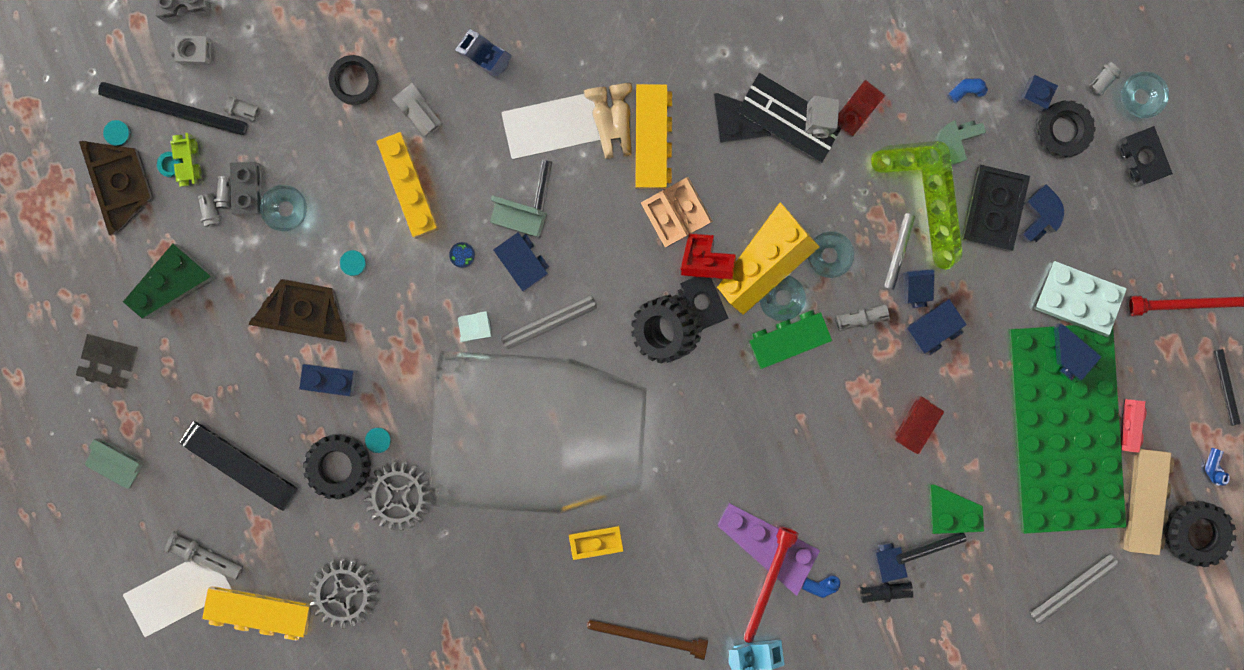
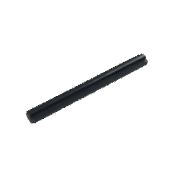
M101 82L98 88V94L107 98L238 135H244L247 123L244 121L106 82Z

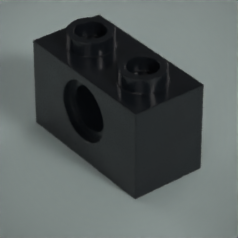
M1155 126L1120 139L1122 143L1119 145L1121 154L1124 159L1128 158L1131 166L1129 168L1130 177L1134 183L1137 182L1138 187L1173 174ZM1140 151L1148 153L1149 162L1147 164L1140 162Z
M694 277L680 283L681 289L677 290L678 294L681 296V300L687 299L690 301V307L695 306L694 300L698 295H705L709 299V305L706 309L701 310L695 306L697 309L695 314L696 316L700 315L701 318L698 324L702 326V330L729 319L712 278Z

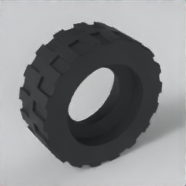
M1063 100L1052 104L1041 113L1036 124V137L1038 136V142L1043 146L1044 151L1051 153L1054 157L1067 158L1082 153L1090 146L1089 144L1094 139V132H1096V127H1094L1095 120L1094 117L1092 118L1091 112L1081 103ZM1070 117L1077 123L1078 133L1072 141L1062 142L1055 137L1053 126L1057 119Z

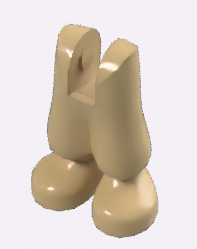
M632 83L609 86L612 99L611 108L607 102L606 87L584 90L585 98L593 101L595 104L592 114L600 136L605 159L613 158L611 139L614 138L621 139L620 146L623 156L631 155L630 106L625 102V97L632 91Z

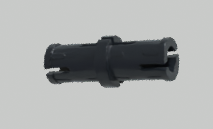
M885 582L881 586L860 587V594L871 593L868 596H861V602L884 600L887 603L891 602V599L913 598V591L902 592L904 589H913L912 582L890 585L888 582Z

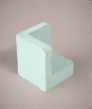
M487 311L458 317L461 342L492 337Z

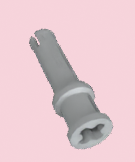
M173 531L164 548L165 553H174L184 558L185 562L194 561L236 581L242 566L198 547L197 541L193 540L191 542ZM176 544H178V545H180V546H182V547H184V548H186V549H182V548L176 546ZM206 558H208V559H210V560H213V561H215V562H217V563H219V564H221V565H223V566H226V568H223V567H221V566H219V565H216V564H214V563H212V562L206 560Z

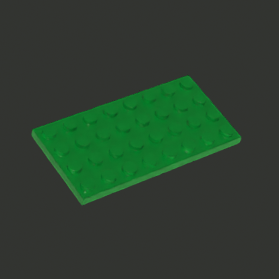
M1077 325L1066 326L1101 356L1082 381L1076 379L1070 381L1060 372L1062 368L1057 364L1055 326L1009 329L1022 533L1126 527L1113 327L1110 335L1106 337Z

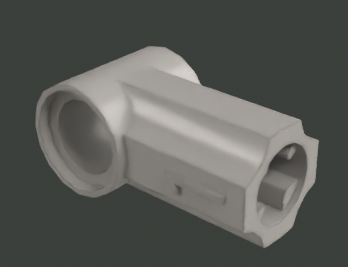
M413 83L392 98L406 117L409 116L424 137L442 124L425 103V98Z

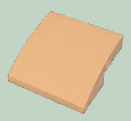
M689 177L641 202L665 247L713 222Z

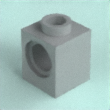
M175 35V42L171 43V56L175 57V62L178 64L210 65L211 39L206 36ZM195 44L196 52L194 55L187 57L185 55L186 46Z
M814 96L807 104L805 133L813 134L817 138L831 136L837 129L839 99Z

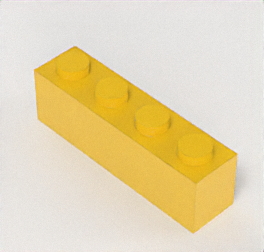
M636 84V189H666L667 183H672V168H667V158H672V142H667V132H672V117H667V106H672V91H667V84Z
M398 132L377 140V145L412 237L416 239L439 230L404 135Z
M211 586L207 590L202 619L209 620V624L214 626H224V623L233 624L234 629L249 631V628L259 629V633L263 635L274 636L276 632L285 634L284 638L299 640L300 637L307 635L312 607L308 603Z

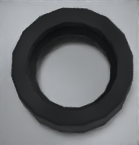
M348 55L337 60L331 67L328 76L329 87L333 94L342 102L351 105L363 104L370 100L376 93L379 83L378 73L374 66L364 57L357 55ZM350 65L361 66L368 74L369 82L367 88L357 95L346 94L339 86L338 79L341 71Z

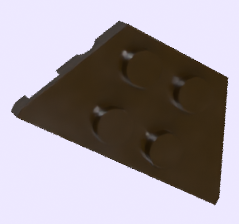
M79 141L108 234L110 236L115 235L152 199L138 151L135 148Z
M281 279L270 296L263 302L255 316L249 321V325L347 343V336L333 288Z

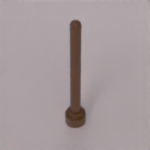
M589 620L586 624L589 630L688 651L690 655H694V658L700 660L705 659L709 641L698 638V640L693 639L691 642L596 620Z

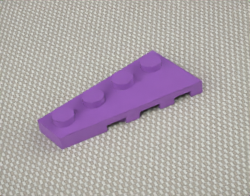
M729 503L717 526L769 571L779 545L777 543L778 538L776 537L779 528ZM798 538L796 544H792V547L788 548L777 579L796 596L820 550Z

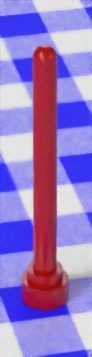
M1142 296L1129 297L1130 316H1142L1143 313L1153 310L1244 307V297L1147 300V298Z
M783 526L779 527L776 535L779 545L744 635L746 643L753 642L787 550L792 547V544H796L799 533L793 529Z

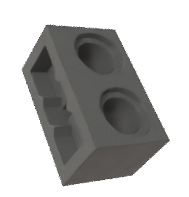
M257 162L230 163L232 214L236 216L262 215L261 164Z

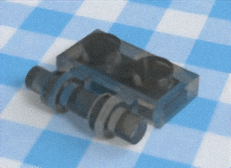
M87 334L81 359L90 361L88 368L78 366L76 376L83 377L85 381L92 383L94 381L105 383L108 387L114 389L116 387L126 389L129 379L120 377L122 370L132 372L139 347ZM103 364L112 367L111 373L98 371L99 365Z

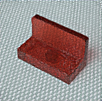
M918 396L892 440L915 454H919L943 416L944 411L924 397Z

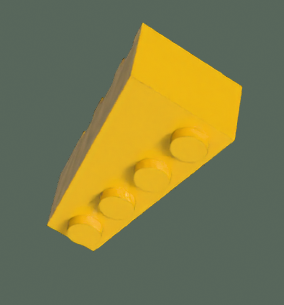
M780 202L736 261L733 279H723L717 288L727 301L744 315L820 246L796 217Z

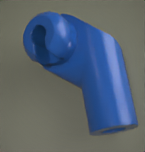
M980 78L963 79L948 95L957 103L967 93H975L978 97L986 95L988 87L986 82Z
M1211 448L1205 465V471L1212 483L1217 486H1225L1229 483L1230 476L1220 466L1224 451Z
M830 576L819 583L806 577L802 590L820 598H825L837 592L841 582L837 576Z

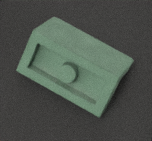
M496 196L491 197V201L496 204L490 223L540 237L547 213Z
M100 438L94 439L89 447L92 451L85 462V466L126 489L131 488L144 462Z

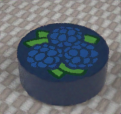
M459 242L450 249L449 258L453 265L459 268H466L474 262L475 251L468 243Z

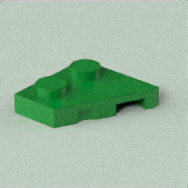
M929 484L932 534L984 532L982 505L935 484Z

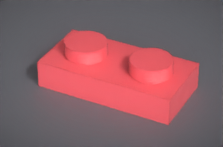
M1125 399L1121 429V450L1140 453V447L1144 440L1142 433L1143 421L1147 415L1146 401Z

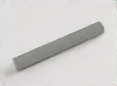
M905 214L884 286L886 288L895 289L914 223V215Z

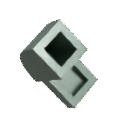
M975 120L961 124V129L958 130L956 121H952L938 132L934 141V153L939 169L967 160L962 141L986 133L983 123L976 125Z

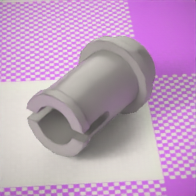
M1109 62L1108 65L1104 64L1103 71L1089 85L1101 96L1115 79L1120 78L1119 74L1122 72L1112 62Z
M236 96L233 98L228 97L224 107V111L228 112L229 116L234 114L249 119L252 122L256 117V110H258V106L237 100Z
M218 176L217 199H214L217 208L231 209L230 177Z
M214 193L205 194V197L203 195L198 196L203 217L200 220L204 223V227L220 224L219 219H221V216L217 214Z

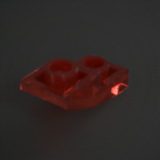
M865 79L839 112L837 125L851 136H854L886 94Z

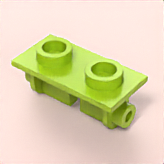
M185 133L186 139H183V135L172 136L173 141H170L173 159L183 158V163L174 164L176 182H179V187L190 186L189 181L198 186L199 179H202V170L200 164H196L195 154L199 152L197 139L193 138L189 133Z

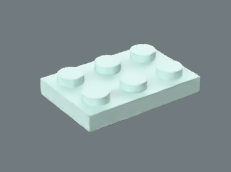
M1054 261L1035 310L1108 337L1127 288Z

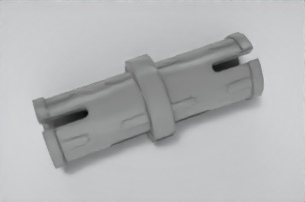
M884 304L868 309L858 308V311L836 315V321L839 331L860 326L865 328L869 324L888 321L890 317L887 305Z

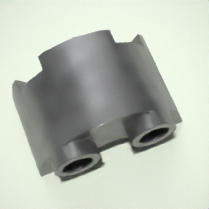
M157 0L155 16L160 20L178 18L180 11L188 8L189 11L191 10L193 14L209 12L211 8L207 0Z

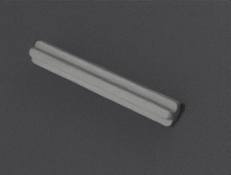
M589 296L501 338L506 349H510L596 309L595 300L592 296Z
M1113 555L1105 557L1031 613L1034 620L1038 624H1042L1119 567L1117 559Z

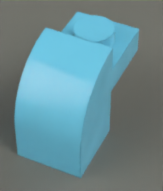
M781 640L743 643L733 646L734 649L729 650L731 670H774L785 665Z

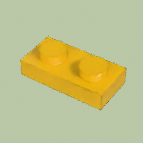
M619 526L569 534L573 560L623 552Z

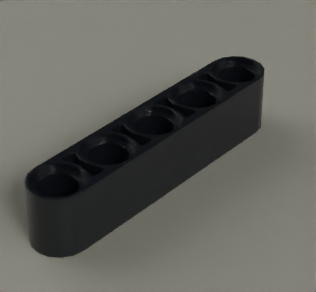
M196 421L192 422L179 442L183 447L282 511L286 509L298 490L289 481Z

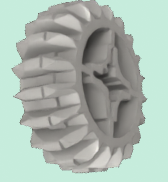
M392 462L391 471L387 464L383 465L384 474L379 470H375L374 475L378 479L368 478L367 480L368 483L373 485V488H364V492L371 493V497L363 499L364 502H372V506L366 508V511L371 512L375 509L376 514L372 516V520L375 521L379 517L383 518L380 522L381 527H384L387 521H389V530L392 531L396 523H398L400 531L405 529L404 522H407L408 526L413 528V518L421 523L423 519L419 513L421 512L425 515L429 513V510L423 506L432 505L433 503L432 500L425 499V496L433 494V490L425 491L424 487L431 484L430 480L422 483L420 479L424 477L425 473L421 472L416 476L414 473L417 470V466L415 465L411 467L410 471H407V462L402 463L401 469H398L397 462ZM401 475L409 478L410 481L404 486H397L390 482L387 477ZM381 484L388 493V499L382 506L378 500V491ZM415 486L419 493L416 509L409 500V492ZM406 487L408 488L402 496L404 500L402 503L398 500L389 505L395 496L393 490L399 492L400 490L403 491ZM393 506H399L410 515L395 517L386 512Z
M345 559L340 561V567H338L335 560L331 561V570L326 565L322 566L321 569L324 575L318 572L315 573L314 577L319 582L312 581L310 583L312 588L317 589L308 593L309 597H316L317 599L311 602L310 606L315 607L318 605L320 608L314 614L318 616L323 612L325 616L322 618V622L326 623L331 618V627L333 628L340 621L341 629H345L348 620L351 627H355L357 625L355 618L363 623L366 620L363 613L369 616L373 613L367 606L377 605L375 600L370 599V597L378 595V591H370V588L376 586L377 582L372 581L368 583L367 579L372 576V573L368 572L364 576L361 573L365 569L364 565H361L358 570L354 569L356 565L354 560L350 562L349 567H346ZM341 573L355 577L360 584L349 585L344 577L341 576ZM333 575L335 580L333 582L334 592L324 596L325 583ZM341 588H344V591L346 589L348 592L352 591L346 597V600H342L343 597L341 599L339 596L334 597L341 591ZM363 592L362 605L354 612L352 598L354 595ZM327 603H338L343 611L345 610L346 614L333 611L328 607Z

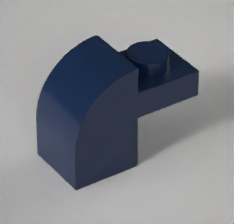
M471 29L467 31L455 49L462 56L494 77H498L500 73L507 69L509 60L512 57L507 51L495 46Z
M1047 184L1042 185L1024 202L1037 217L1019 235L1026 243L1032 240L1036 243L1047 233L1044 229L1045 227L1051 233L1056 232L1064 219V207L1061 199Z

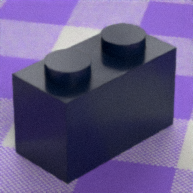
M517 232L493 249V251L520 289L525 292L549 275L546 271L549 265L541 255L536 257L532 252L531 248L534 247V244L526 234L521 236Z
M948 299L904 329L921 354L928 352L931 355L943 347L941 342L949 337L952 341L964 333L962 328L967 324L950 299Z
M303 364L299 390L354 396L357 371Z

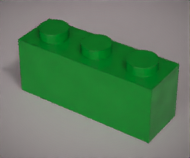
M814 310L799 315L801 320L791 323L790 319L775 324L777 329L767 333L766 328L753 333V339L748 342L759 369L831 342L832 338L822 313L815 314Z

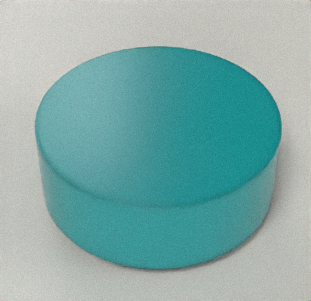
M113 120L106 124L103 135L109 144L122 146L129 141L131 132L126 123Z
M165 152L157 160V169L163 176L173 178L175 177L174 164L183 163V159H173L172 152Z
M347 251L341 256L340 268L347 275H360L366 268V259L358 251Z
M380 427L371 429L365 437L366 447L373 453L386 451L391 445L389 432Z

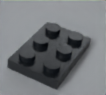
M980 164L962 240L1013 251L1030 176Z

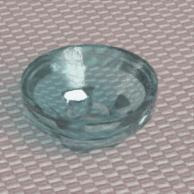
M1143 71L1132 75L1126 80L1121 91V100L1124 108L1128 113L1138 118H1151L1160 114L1166 107L1169 99V91L1165 81L1159 75L1152 72ZM1139 89L1147 91L1149 99L1145 104H1139L1135 100V93Z
M278 185L272 187L264 194L260 204V213L262 219L270 228L282 232L291 231L300 226L307 214V203L305 197L298 189L289 185ZM287 201L293 205V212L290 216L284 217L279 213V206L282 202Z
M832 231L824 232L814 238L820 246L808 257V262L814 272L825 278H836L845 274L854 261V248L850 240L843 234ZM833 248L837 252V259L833 263H827L823 260L822 253L824 249Z
M787 276L759 301L763 312L774 320H791L799 315L804 308L806 302L805 290L797 279ZM787 290L790 293L791 301L787 305L777 303L776 294L778 291Z

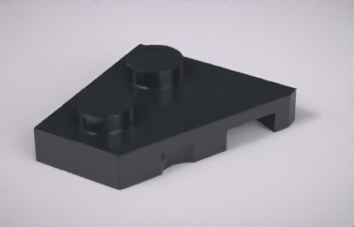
M714 93L720 143L771 137L770 131L737 112L742 101Z

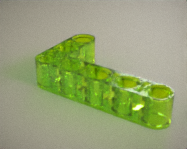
M942 141L888 145L877 150L871 157V165L877 172L921 170L933 261L940 269H950L961 260L963 251L948 146ZM931 149L938 152L939 160L931 157ZM907 151L913 154L914 162H910L906 158ZM882 154H886L889 157V164L883 162ZM934 175L940 176L942 186L935 183ZM937 200H940L945 204V211L939 209V207L937 206ZM941 225L945 226L948 229L949 236H946L941 232ZM944 250L950 252L952 261L944 257Z

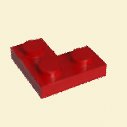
M689 233L681 264V275L733 279L736 254L712 253L714 235Z

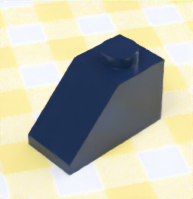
M934 269L902 273L905 304L912 303V308L927 307V302L934 301Z
M1062 323L1056 324L1054 335L1057 364L1062 368L1060 372L1070 381L1073 379L1082 381L1101 356Z

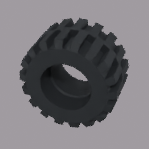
M670 294L650 300L639 307L640 310L634 314L636 319L632 320L631 326L634 327L631 334L632 337L636 338L634 344L636 347L640 346V353L643 356L648 354V359L651 361L657 360V363H669L695 350L697 347L696 343L701 340V336L698 333L702 332V326L698 324L701 321L700 315L696 316L695 314L697 309L695 306H689L690 301L687 299L681 300V296H671ZM662 316L673 327L674 337L672 341L668 340L661 332L660 319Z
M337 434L323 437L311 446V449L305 455L306 461L303 462L305 473L303 474L309 481V487H313L316 490V494L323 495L327 499L334 498L337 500L355 494L365 485L366 479L370 475L369 466H371V461L368 460L367 455L369 454L367 450H364L363 444L360 441L357 442L351 436ZM335 451L347 455L352 466L349 477L340 482L330 480L323 470L325 457Z
M1204 501L1186 502L1187 505L1178 506V511L1170 514L1172 519L1170 522L1167 521L1165 526L1168 527V532H1165V538L1169 539L1167 545L1173 550L1172 553L1180 558L1181 561L1197 567H1209L1210 564H1220V559L1225 560L1228 557L1226 554L1228 550L1233 551L1232 541H1236V535H1233L1236 527L1235 524L1230 522L1232 520L1231 516L1226 514L1223 508ZM1206 519L1212 526L1213 535L1211 541L1205 547L1196 549L1189 542L1188 531L1195 521Z

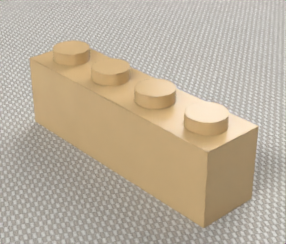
M1140 449V453H1134L1124 550L1128 552L1160 555V549H1164L1165 534H1162L1163 524H1166L1168 520V509H1165L1166 498L1169 499L1171 495V484L1168 483L1169 473H1172L1174 468V458H1171L1170 452Z

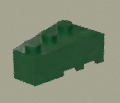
M172 243L124 299L123 303L142 319H149L217 277L179 244Z

